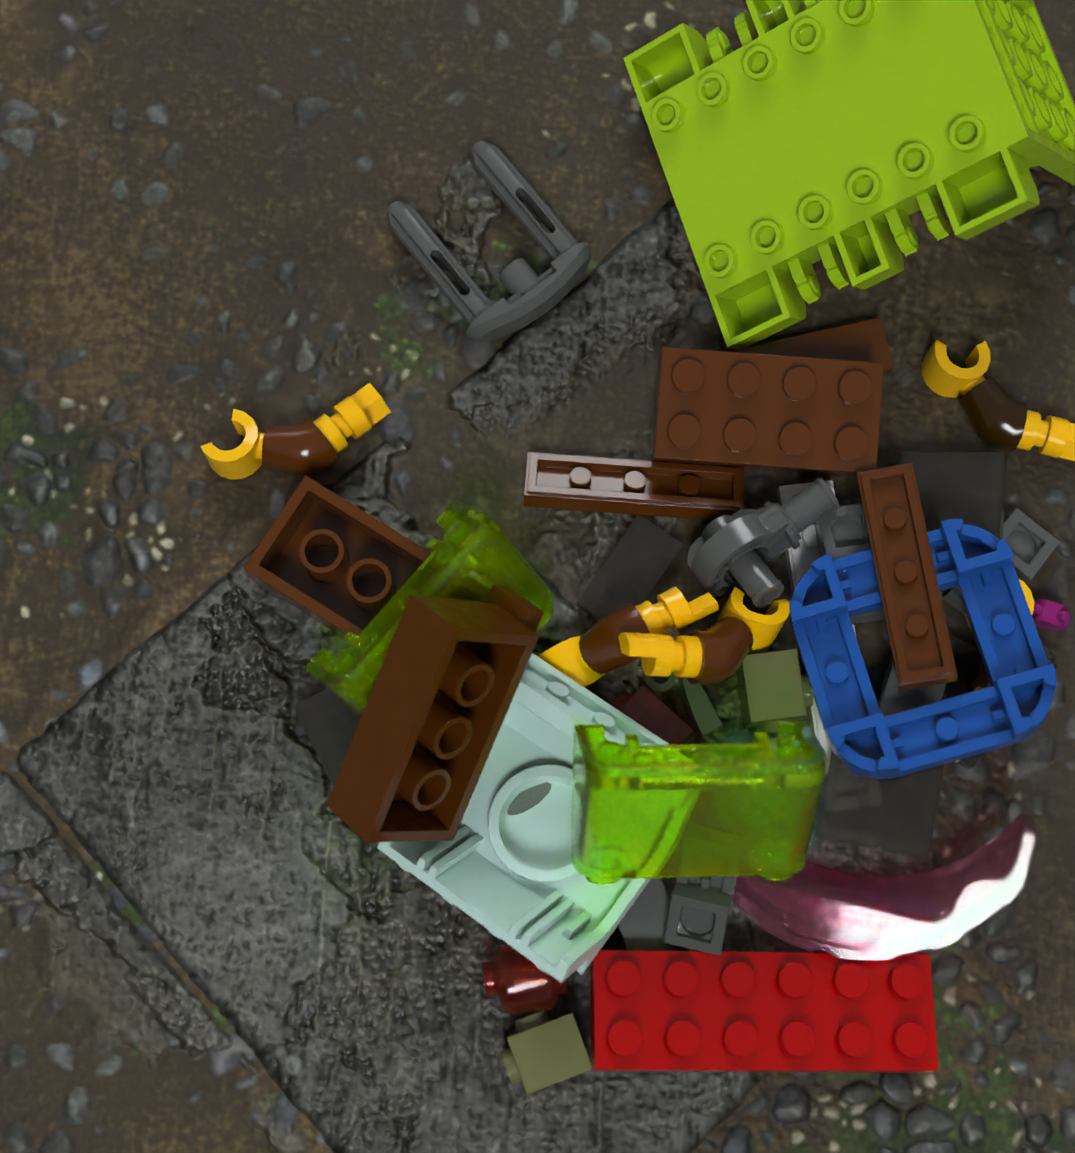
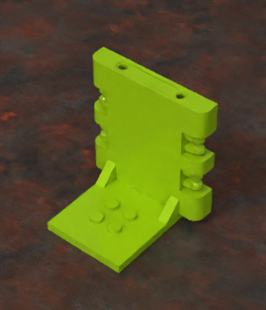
M745 0L749 12L745 10L734 18L735 28L742 47L735 51L731 49L728 37L719 27L708 32L705 40L696 29L681 23L623 58L727 348L744 349L804 320L807 314L805 301L810 304L821 297L820 285L812 264L820 260L823 262L829 280L838 290L849 285L850 282L852 287L866 290L901 273L904 270L901 251L905 256H908L919 248L918 237L909 215L921 210L929 232L937 241L949 236L951 232L949 221L955 236L968 240L1039 205L1038 191L1029 168L1040 166L1075 186V103L1033 0Z

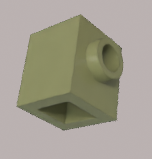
M797 649L749 654L736 671L744 728L759 727L760 736L794 731L792 722L802 720L807 716L806 707L813 706V694L807 674L800 673Z
M543 1009L515 1020L514 1023L517 1031L507 1035L510 1048L500 1051L511 1084L522 1081L527 1094L591 1070V1062L572 1011L549 1018L547 1010Z

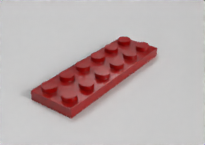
M600 950L590 963L591 1072L933 1073L939 1071L930 954L722 951L721 956L702 951Z

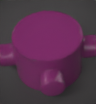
M1038 599L1034 602L1032 618L1035 626L1061 632L1069 625L1070 613L1068 612L1069 609L1062 604Z

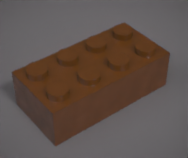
M662 347L658 354L651 461L857 477V472L877 468L884 363Z
M306 475L243 568L252 581L381 662L384 661L410 595L486 602L490 593V589Z
M410 595L326 805L365 842L454 840L539 635L496 603Z

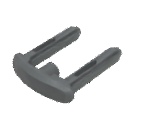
M478 141L474 143L470 150L474 168L552 261L551 268L538 277L523 258L513 261L499 275V280L512 296L507 300L503 297L495 304H492L469 276L466 269L458 263L414 207L401 201H394L387 207L386 215L390 229L467 322L469 327L466 335L473 340L489 342L524 328L546 314L560 302L587 270L591 260V246L588 242L578 243L554 215L551 208L543 202L498 146L486 141ZM521 201L527 203L551 233H547ZM436 262H441L467 295L464 296L459 293L437 266Z

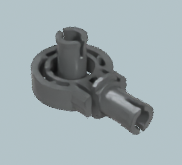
M817 478L813 484L781 506L776 502L773 504L767 501L758 510L743 509L731 516H720L709 523L703 530L702 536L691 545L688 552L689 567L705 591L709 592L713 597L729 595L734 587L739 590L743 589L747 593L755 608L766 607L778 599L785 589L782 582L774 576L769 568L783 552L791 547L793 549L800 547V532L832 510L838 509L840 507L839 502L825 481Z

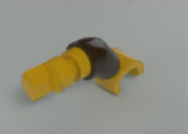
M937 339L934 341L921 363V375L924 382L934 393L943 397L957 398L963 395L959 403L978 438L992 447L1010 453L1014 452L1016 448L1030 451L1033 446H1036L1039 454L1075 461L1074 423L1051 415L1047 416L1045 420H1041L1039 412L1027 410L1026 403L1013 399L993 377L987 380L984 378L983 375L988 370L991 362L990 349L986 341L977 345L966 358L967 368H960L954 365L947 356V345Z

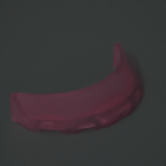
M695 737L691 745L688 757L711 771L712 775L689 822L745 834L732 901L756 920L759 927L789 944L811 952L825 950L835 958L858 961L895 960V956L915 953L929 948H933V951L960 940L963 934L983 923L1003 905L1006 907L1024 886L1036 837V827L1030 815L1020 813L1003 832L985 846L962 859L936 869L899 876H867L841 872L823 867L792 853L762 832L743 813L725 788L712 761L706 740Z

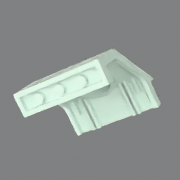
M532 653L454 840L379 842L377 849L394 860L403 870L412 873L439 893L448 903L457 906L483 925L493 936L502 939L524 955L538 969L550 974L562 983L575 971L580 974L585 972L678 843L710 780L712 772Z

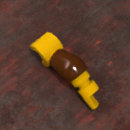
M370 383L333 407L335 414L330 418L323 414L313 422L307 418L297 425L268 426L265 433L259 432L253 418L247 413L233 408L231 420L237 433L245 436L243 442L232 450L218 449L212 442L200 447L212 470L219 476L230 480L244 479L254 474L262 465V462L267 468L307 476L318 473L337 462V454L348 446L347 438L352 436L354 439H358L372 429L374 424L391 413L381 395Z
M675 586L657 595L658 602L653 605L647 600L637 606L630 602L604 616L583 636L571 637L538 655V657L586 688L606 673L640 658L622 654L618 639L620 633L667 635L666 629L670 627L674 632H677L718 611V602L708 592L687 603L681 591Z
M734 587L718 616V622L706 630H695L689 636L680 635L674 640L672 636L665 634L622 632L618 636L621 652L628 656L641 657L642 668L647 676L668 677L673 672L676 677L687 678L691 684L719 683L730 679L747 655L765 653L769 650L790 613V602L787 599L776 600L771 603L765 615L758 614L745 607L743 604L745 593Z

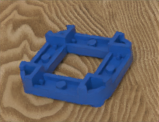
M963 519L943 520L940 523V529L927 532L939 591L957 587L991 687L884 717L883 712H880L850 617L882 608L871 549L834 560L831 553L822 556L811 563V568L799 580L793 592L792 600H790L793 633L829 746L836 757L854 775L876 779H891L1019 743L1031 736L1045 722L1054 698L1056 672L1054 664H1049L1013 565L1015 556L1004 538L999 540L985 529L970 524H963Z

